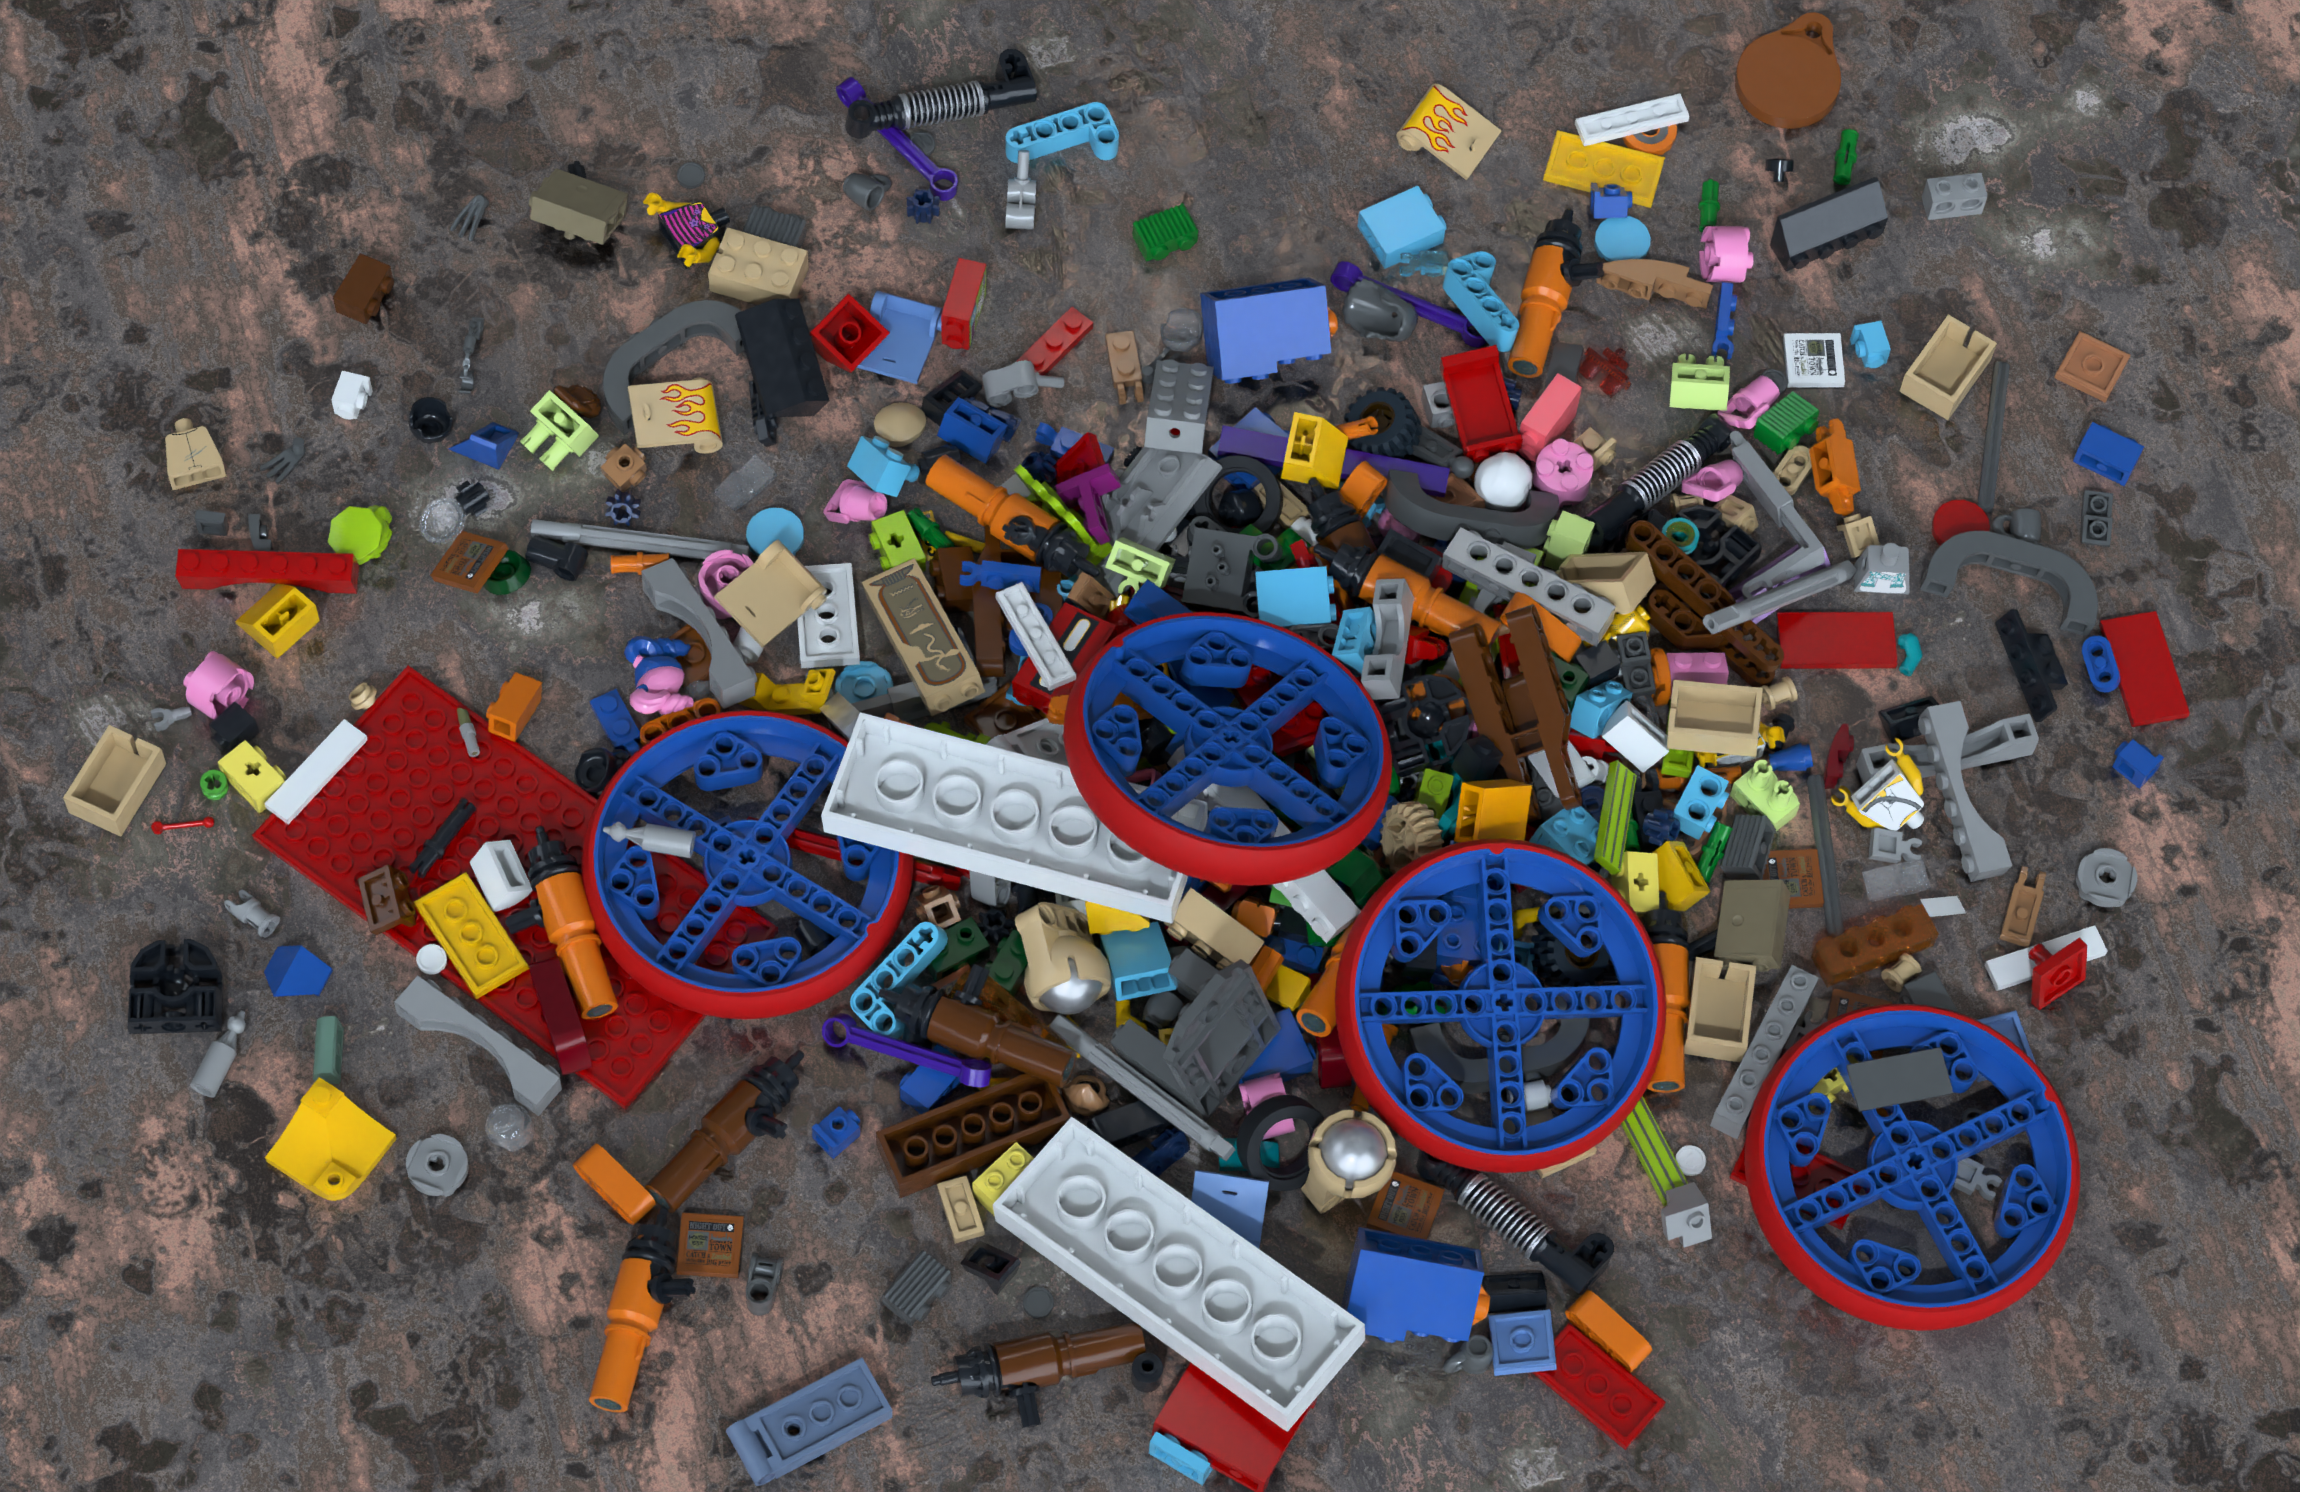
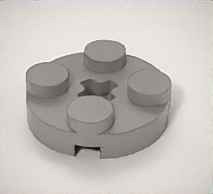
M2109 848L2095 850L2094 853L2089 854L2087 857L2085 856L2078 866L2076 884L2079 888V895L2082 899L2090 901L2097 906L2120 907L2131 897L2136 887L2137 871L2134 866L2132 868L2131 864L2127 861L2128 858L2123 853ZM2104 872H2107L2109 877L2114 879V882L2104 883L2099 876H2103Z
M444 1134L431 1135V1138H426L423 1141L420 1139L410 1148L406 1157V1168L410 1183L421 1193L430 1196L441 1195L447 1197L452 1195L463 1184L469 1170L467 1154L460 1142ZM438 1159H442L443 1166L445 1167L442 1170L433 1171L432 1166L429 1165L430 1162L436 1163Z

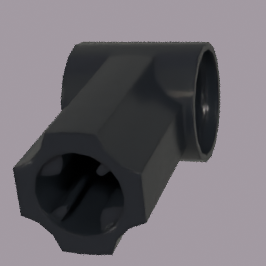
M535 535L527 546L525 558L530 562L552 569L557 576L564 580L576 581L589 554L583 547L577 544L566 543L562 545Z

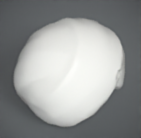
M1499 452L1485 459L1478 466L1474 478L1475 491L1485 500L1487 509L1512 512L1521 507L1528 497L1529 490L1532 488V472L1530 467L1517 454Z

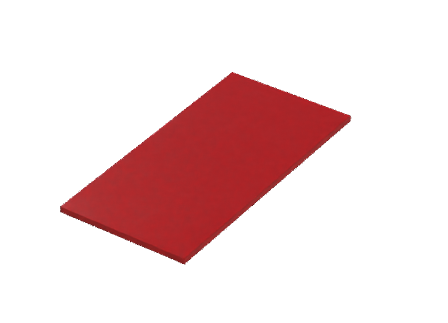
M408 665L376 699L374 704L353 724L354 727L367 735L368 740L289 825L272 813L252 834L256 842L368 922L358 878L386 865H390L405 873L409 881L408 892L410 900L413 904L414 901L465 872L488 904L470 861L485 842L511 840L527 878L531 883L528 876L531 864L527 854L538 845L535 832L537 826L544 827L550 841L559 840L565 842L568 853L576 858L578 867L581 870L584 838L589 819L598 799L519 743L488 732V721ZM457 708L465 709L469 713L471 723H473L476 731L475 737L480 750L478 756L470 757L468 755L465 741L459 729ZM461 798L468 800L466 807L471 802L476 807V811L444 850L445 854L442 859H437L424 878L417 876L418 870L413 874L408 866L422 851L424 842L432 838ZM629 840L627 850L637 844ZM650 851L659 893L660 912L654 919L640 920L655 939L664 946L708 888L709 884L702 873L678 856ZM635 861L632 865L635 867L643 866L645 862ZM620 883L616 885L614 888L622 890L625 889L628 885ZM533 890L525 899L514 906L493 912L528 965L556 957L555 950L558 946L549 941L546 929L540 928L538 924L515 934H511L506 925V917L530 908V901L538 899L537 892ZM643 899L639 903L642 905H648L652 903L653 900ZM711 906L706 910L708 912H717L720 908ZM737 906L694 965L712 971L734 974L732 967L733 951L738 946L773 939L779 932L778 927L750 907ZM416 907L414 914L416 925L408 927L404 924H399L382 932L415 957L418 951L426 945L435 944L441 947ZM700 929L691 930L689 934L697 936L700 935L703 931ZM601 940L599 949L618 1007L606 1016L597 1019H583L580 1015L569 978L565 976L584 1032L592 1064L591 1068L574 1073L626 1110L707 1015L681 1008L644 988L615 961ZM682 952L674 953L671 957L674 959H681L685 956V954ZM447 956L446 967L438 973L557 1060L529 969L476 999ZM743 960L739 965L750 966L752 961Z

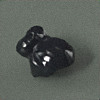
M595 747L582 752L574 773L576 782L585 791L593 793L603 791L618 769L631 757L630 753L622 749L610 752L602 747Z

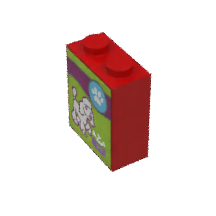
M958 258L941 314L942 344L952 349H970L986 296L985 263Z

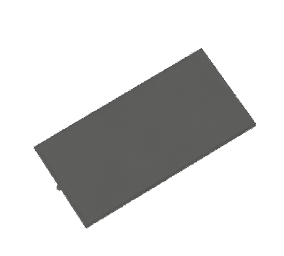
M1941 1047L1846 1065L1858 1112L1953 1094Z

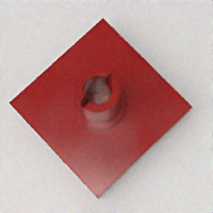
M1087 432L1056 462L1053 467L1057 471L1056 480L1058 484L1105 464L1097 436ZM1079 505L1073 507L1076 512L1081 509Z
M2080 937L2054 955L2043 944H2037L2030 950L2028 958L2037 965L2033 968L2031 1003L2038 1010H2041L2086 979L2088 945Z

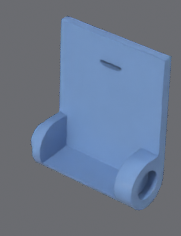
M877 290L872 300L870 314L890 334L856 368L917 384L937 333L941 331L943 308Z
M1196 1170L1191 1201L1255 1247L1260 1248L1269 1181Z

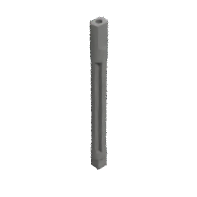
M533 519L531 524L532 537L537 535L545 539L560 540L567 543L656 554L669 553L672 556L706 559L712 553L720 550H733V553L740 555L743 553L748 557L750 553L749 546L733 544L732 542L570 522L560 523Z
M1849 560L1834 564L1707 614L1703 619V624L1711 634H1716L1850 580L1857 569Z
M1058 1014L1049 1025L1048 1030L1207 1151H1213L1225 1161L1235 1151L1233 1145L1222 1138L1221 1133L1064 1015Z

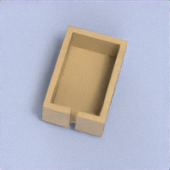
M727 227L719 246V253H716L708 273L709 289L711 292L755 305H760L773 299H796L809 269L808 251Z
M1948 314L1906 372L1899 392L1949 420L1991 361L1997 342L1975 330L1971 336L1968 348L1964 347L1970 327Z
M1647 552L1570 554L1559 567L1560 570L1555 572L1561 579L1571 584L1581 585L1592 595L1608 599L1612 605L1616 606L1615 613L1618 612L1619 614L1633 612L1656 583ZM1550 596L1553 600L1562 599L1559 596ZM1584 609L1575 610L1578 613H1587Z
M1673 680L1667 749L1756 757L1763 688Z
M109 725L63 797L68 812L121 837L166 765L162 749L139 738L134 741L133 735Z
M1192 888L1180 900L1173 924L1164 922L1168 926L1166 931L1179 941L1183 938L1193 944L1191 949L1204 959L1209 956L1217 962L1216 968L1219 970L1228 967L1240 959L1249 964L1265 942Z
M1696 957L1691 973L1690 1003L1687 1007L1688 1020L1685 1024L1684 1054L1741 1063L1748 1046L1756 966L1729 962L1724 979H1719L1723 961Z

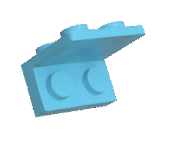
M1582 806L1571 810L1564 808L1541 824L1529 842L1558 850L1589 865L1594 861L1599 823Z
M1156 1431L1149 1443V1454L1203 1486L1213 1470L1210 1467V1463L1207 1462L1208 1459L1196 1450H1191L1190 1452L1180 1446L1179 1440L1172 1435L1164 1434L1163 1436Z

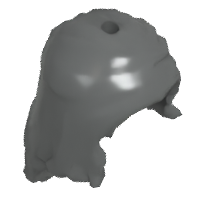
M1365 278L1361 282L1356 281L1354 285L1350 286L1344 300V306L1342 307L1344 322L1350 324L1354 330L1359 331L1360 337H1376L1392 342H1402L1412 335L1418 323V315L1411 303H1407L1382 285Z

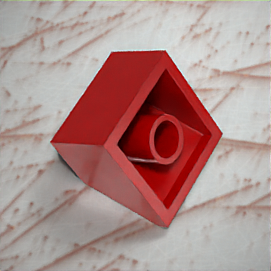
M849 293L810 332L814 350L825 361L849 373H852L890 334Z

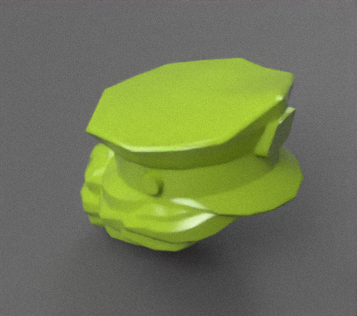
M373 505L368 508L349 506L331 520L328 543L336 553L354 554L358 564L362 565L369 561V559L380 557L381 553L388 546L392 536V531L389 527L392 516L385 506Z

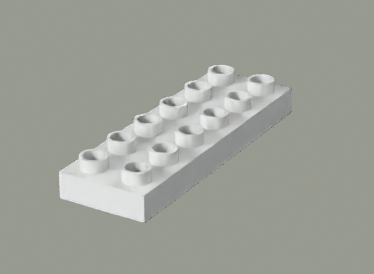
M861 712L821 814L824 832L1172 924L1188 879L1187 875L1168 869L1148 859L1117 838L1090 809L1076 786L1069 766ZM1128 782L1138 794H1141L1148 788ZM1193 799L1170 818L1204 832L1208 819L1207 802Z
M1073 1117L1065 1123L993 1204L995 1221L1287 1432L1365 1341V1324Z

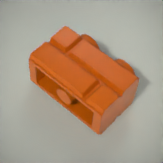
M1248 895L1242 901L1237 900L1231 917L1250 931H1253L1255 935L1267 938L1274 931V924L1280 907L1279 904L1269 902L1268 900L1262 902L1260 898Z

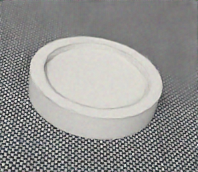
M426 945L417 953V965L426 974H437L446 967V952L438 945Z
M1692 1145L1679 1149L1675 1157L1683 1174L1687 1176L1700 1174L1706 1164L1704 1152Z

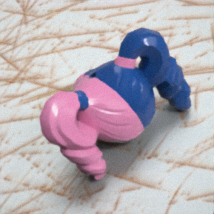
M636 636L626 643L624 655L635 668L636 690L630 694V705L637 712L653 714L659 711L660 714L666 715L693 706L694 701L689 695L678 693L685 674L682 665L674 659L678 656L687 655L691 649L690 644H685L679 639H651L646 636Z

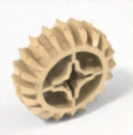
M1407 801L1393 805L1390 810L1386 811V817L1382 819L1384 827L1380 829L1382 840L1379 841L1383 845L1381 853L1385 854V864L1390 865V871L1393 874L1415 859L1442 848L1444 843L1441 839L1443 830L1438 827L1439 819L1434 818L1433 810H1429L1426 804H1420L1419 801Z

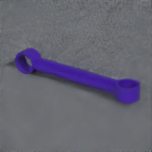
M852 77L847 78L836 87L839 99L847 108L857 100H865L872 103L866 97V93L860 83ZM896 127L884 128L883 130L877 129L930 182L929 189L933 197L939 196L940 201H948L956 195L958 178L952 170L947 168L939 169ZM940 179H946L951 181L953 186L950 189L941 190L936 188L934 183Z
M1339 262L1331 275V283L1337 289L1344 292H1349L1350 286L1354 285L1356 281L1361 282L1364 278L1372 280L1389 289L1407 303H1411L1415 307L1418 316L1461 333L1462 339L1467 345L1481 347L1487 343L1482 336H1474L1468 332L1467 328L1472 326V324L1466 317L1363 275L1362 271L1352 263Z
M845 1013L829 1018L822 1026L824 1040L833 1047H842L847 1043H851L959 1077V1081L967 1086L986 1087L989 1085L992 1065L984 1060L972 1058L963 1060L858 1027L855 1020ZM834 1021L840 1022L845 1027V1040L840 1039L834 1033Z

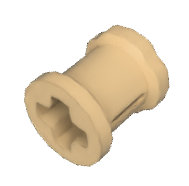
M1676 493L1670 494V510L1673 518L1684 508L1696 505L1704 506L1703 498L1690 494L1679 496Z
M1788 676L1782 678L1781 682L1774 685H1763L1760 687L1763 688L1762 702L1767 710H1773L1775 705L1788 700L1793 702L1798 698L1796 687Z
M1903 953L1893 967L1890 969L1886 968L1881 972V976L1891 990L1901 992L1904 984L1912 977H1917L1922 970L1919 963L1911 955Z

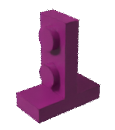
M1106 463L1055 485L1057 494L1068 509L1080 506L1082 512L1086 515V520H1083V524L1090 537L1094 536L1100 545L1111 541L1100 497L1121 487L1119 477L1111 466Z

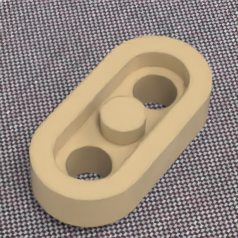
M1795 446L1786 453L1773 472L1780 483L1785 482L1789 485L1783 487L1790 496L1796 493L1812 470L1809 448ZM1794 462H1801L1803 466H1798Z

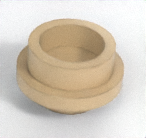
M361 683L349 695L351 706L355 710L368 709L376 701L377 689L372 685L369 686L367 683Z

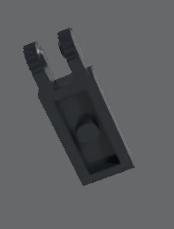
M1647 769L1645 774L1647 791L1641 792L1642 780L1640 773L1637 770H1631L1637 775L1632 801V813L1634 820L1638 823L1636 833L1640 852L1655 851L1660 846L1649 843L1650 836L1645 835L1643 832V822L1648 813H1654V809L1660 810L1664 808L1661 790H1659L1658 774L1656 769Z

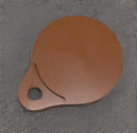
M1806 13L1786 27L1757 38L1745 48L1740 56L1735 73V89L1741 104L1752 116L1774 127L1795 129L1810 126L1828 115L1837 101L1841 86V71L1834 52L1833 26L1831 21L1820 13ZM1815 31L1819 34V37L1810 38L1806 32Z

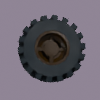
M1377 387L1376 392L1370 389L1366 391L1367 395L1356 397L1357 402L1349 405L1350 413H1345L1344 420L1348 423L1373 416L1377 420L1378 427L1370 429L1376 428L1378 432L1374 435L1349 440L1356 451L1404 460L1406 454L1411 455L1414 452L1412 445L1418 446L1420 442L1418 436L1422 435V428L1420 427V418L1405 395L1401 392L1397 393L1393 388H1389L1386 391L1384 387Z
M1579 912L1584 918L1588 919L1590 917L1589 913L1583 914V912ZM1554 914L1552 918L1560 919L1561 914ZM1539 924L1536 928L1538 935L1532 936L1531 942H1534V948H1530V954H1535V959L1531 962L1533 967L1539 968L1536 973L1540 978H1546L1545 982L1547 984L1555 985V987L1593 986L1595 981H1601L1605 977L1602 972L1609 971L1611 965L1608 964V960L1611 959L1603 944L1598 951L1589 957H1578L1542 924ZM1581 935V944L1585 948L1591 949L1592 940L1590 937Z

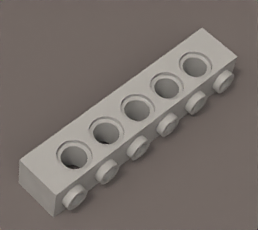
M1460 527L1443 553L1442 568L1510 602L1516 592L1528 595L1575 632L1582 640L1597 647L1614 620L1616 606L1612 605L1608 599L1592 595L1581 585L1571 584L1561 579L1555 572L1544 570L1534 565L1526 557H1518L1510 553L1503 545L1493 544L1483 539L1475 531H1467ZM1475 556H1481V557H1483L1484 559H1483V560H1475V559H1473V557H1475ZM1506 569L1510 572L1507 574L1500 573L1498 570ZM1531 582L1536 586L1528 587L1524 583ZM1550 596H1559L1562 599L1553 600ZM1584 609L1587 611V613L1582 614L1576 612L1575 610Z
M1791 965L1714 1113L1710 1124L1711 1127L1738 1140L1751 1114L1754 1101L1764 1080L1781 1057L1788 1039L1814 993L1819 980L1818 977Z

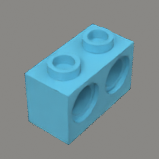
M1371 607L1343 610L1332 651V656L1350 670L1355 677L1362 676L1365 655H1371L1375 646L1376 621Z
M1608 680L1577 695L1571 715L1570 727L1591 739L1602 735L1604 727L1613 713L1627 700L1631 702L1633 692L1623 688V685L1619 682Z
M1697 765L1674 809L1673 818L1680 822V831L1697 840L1700 839L1704 831L1710 833L1717 820V817L1712 815L1716 807L1722 810L1729 796V793L1725 792L1729 783L1728 780ZM1701 789H1708L1713 795H1706ZM1689 813H1696L1701 819H1694Z

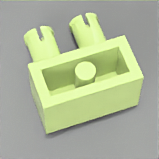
M1681 354L1677 359L1678 363H1673L1669 407L1727 411L1730 366H1724V359L1720 356H1717V362H1714V356H1709L1706 359V365L1695 364L1696 358L1694 355L1689 354L1688 360H1686V354Z
M549 390L531 409L530 412L537 418V424L520 440V443L534 454L550 435L552 437L555 435L556 441L539 458L553 471L569 452L571 454L574 452L580 457L599 435L588 423Z
M1758 760L1753 768L1733 783L1730 796L1750 816H1767L1777 832L1796 816L1800 803L1793 792V787L1791 785L1788 787L1789 783L1785 780L1778 781L1777 776L1772 771L1771 764L1767 766L1768 762L1766 760Z

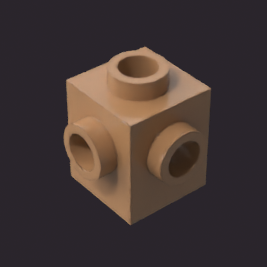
M623 444L620 448L618 446L614 447L605 457L607 461L600 467L602 474L621 492H625L631 485L635 487L641 483L646 477L645 472L647 471L644 454L635 446L631 449L627 444Z
M939 885L930 886L924 889L921 895L916 897L919 906L915 908V911L921 923L930 922L945 930L950 925L961 921L957 910L961 908L959 900L954 891L950 893L943 885L940 887Z

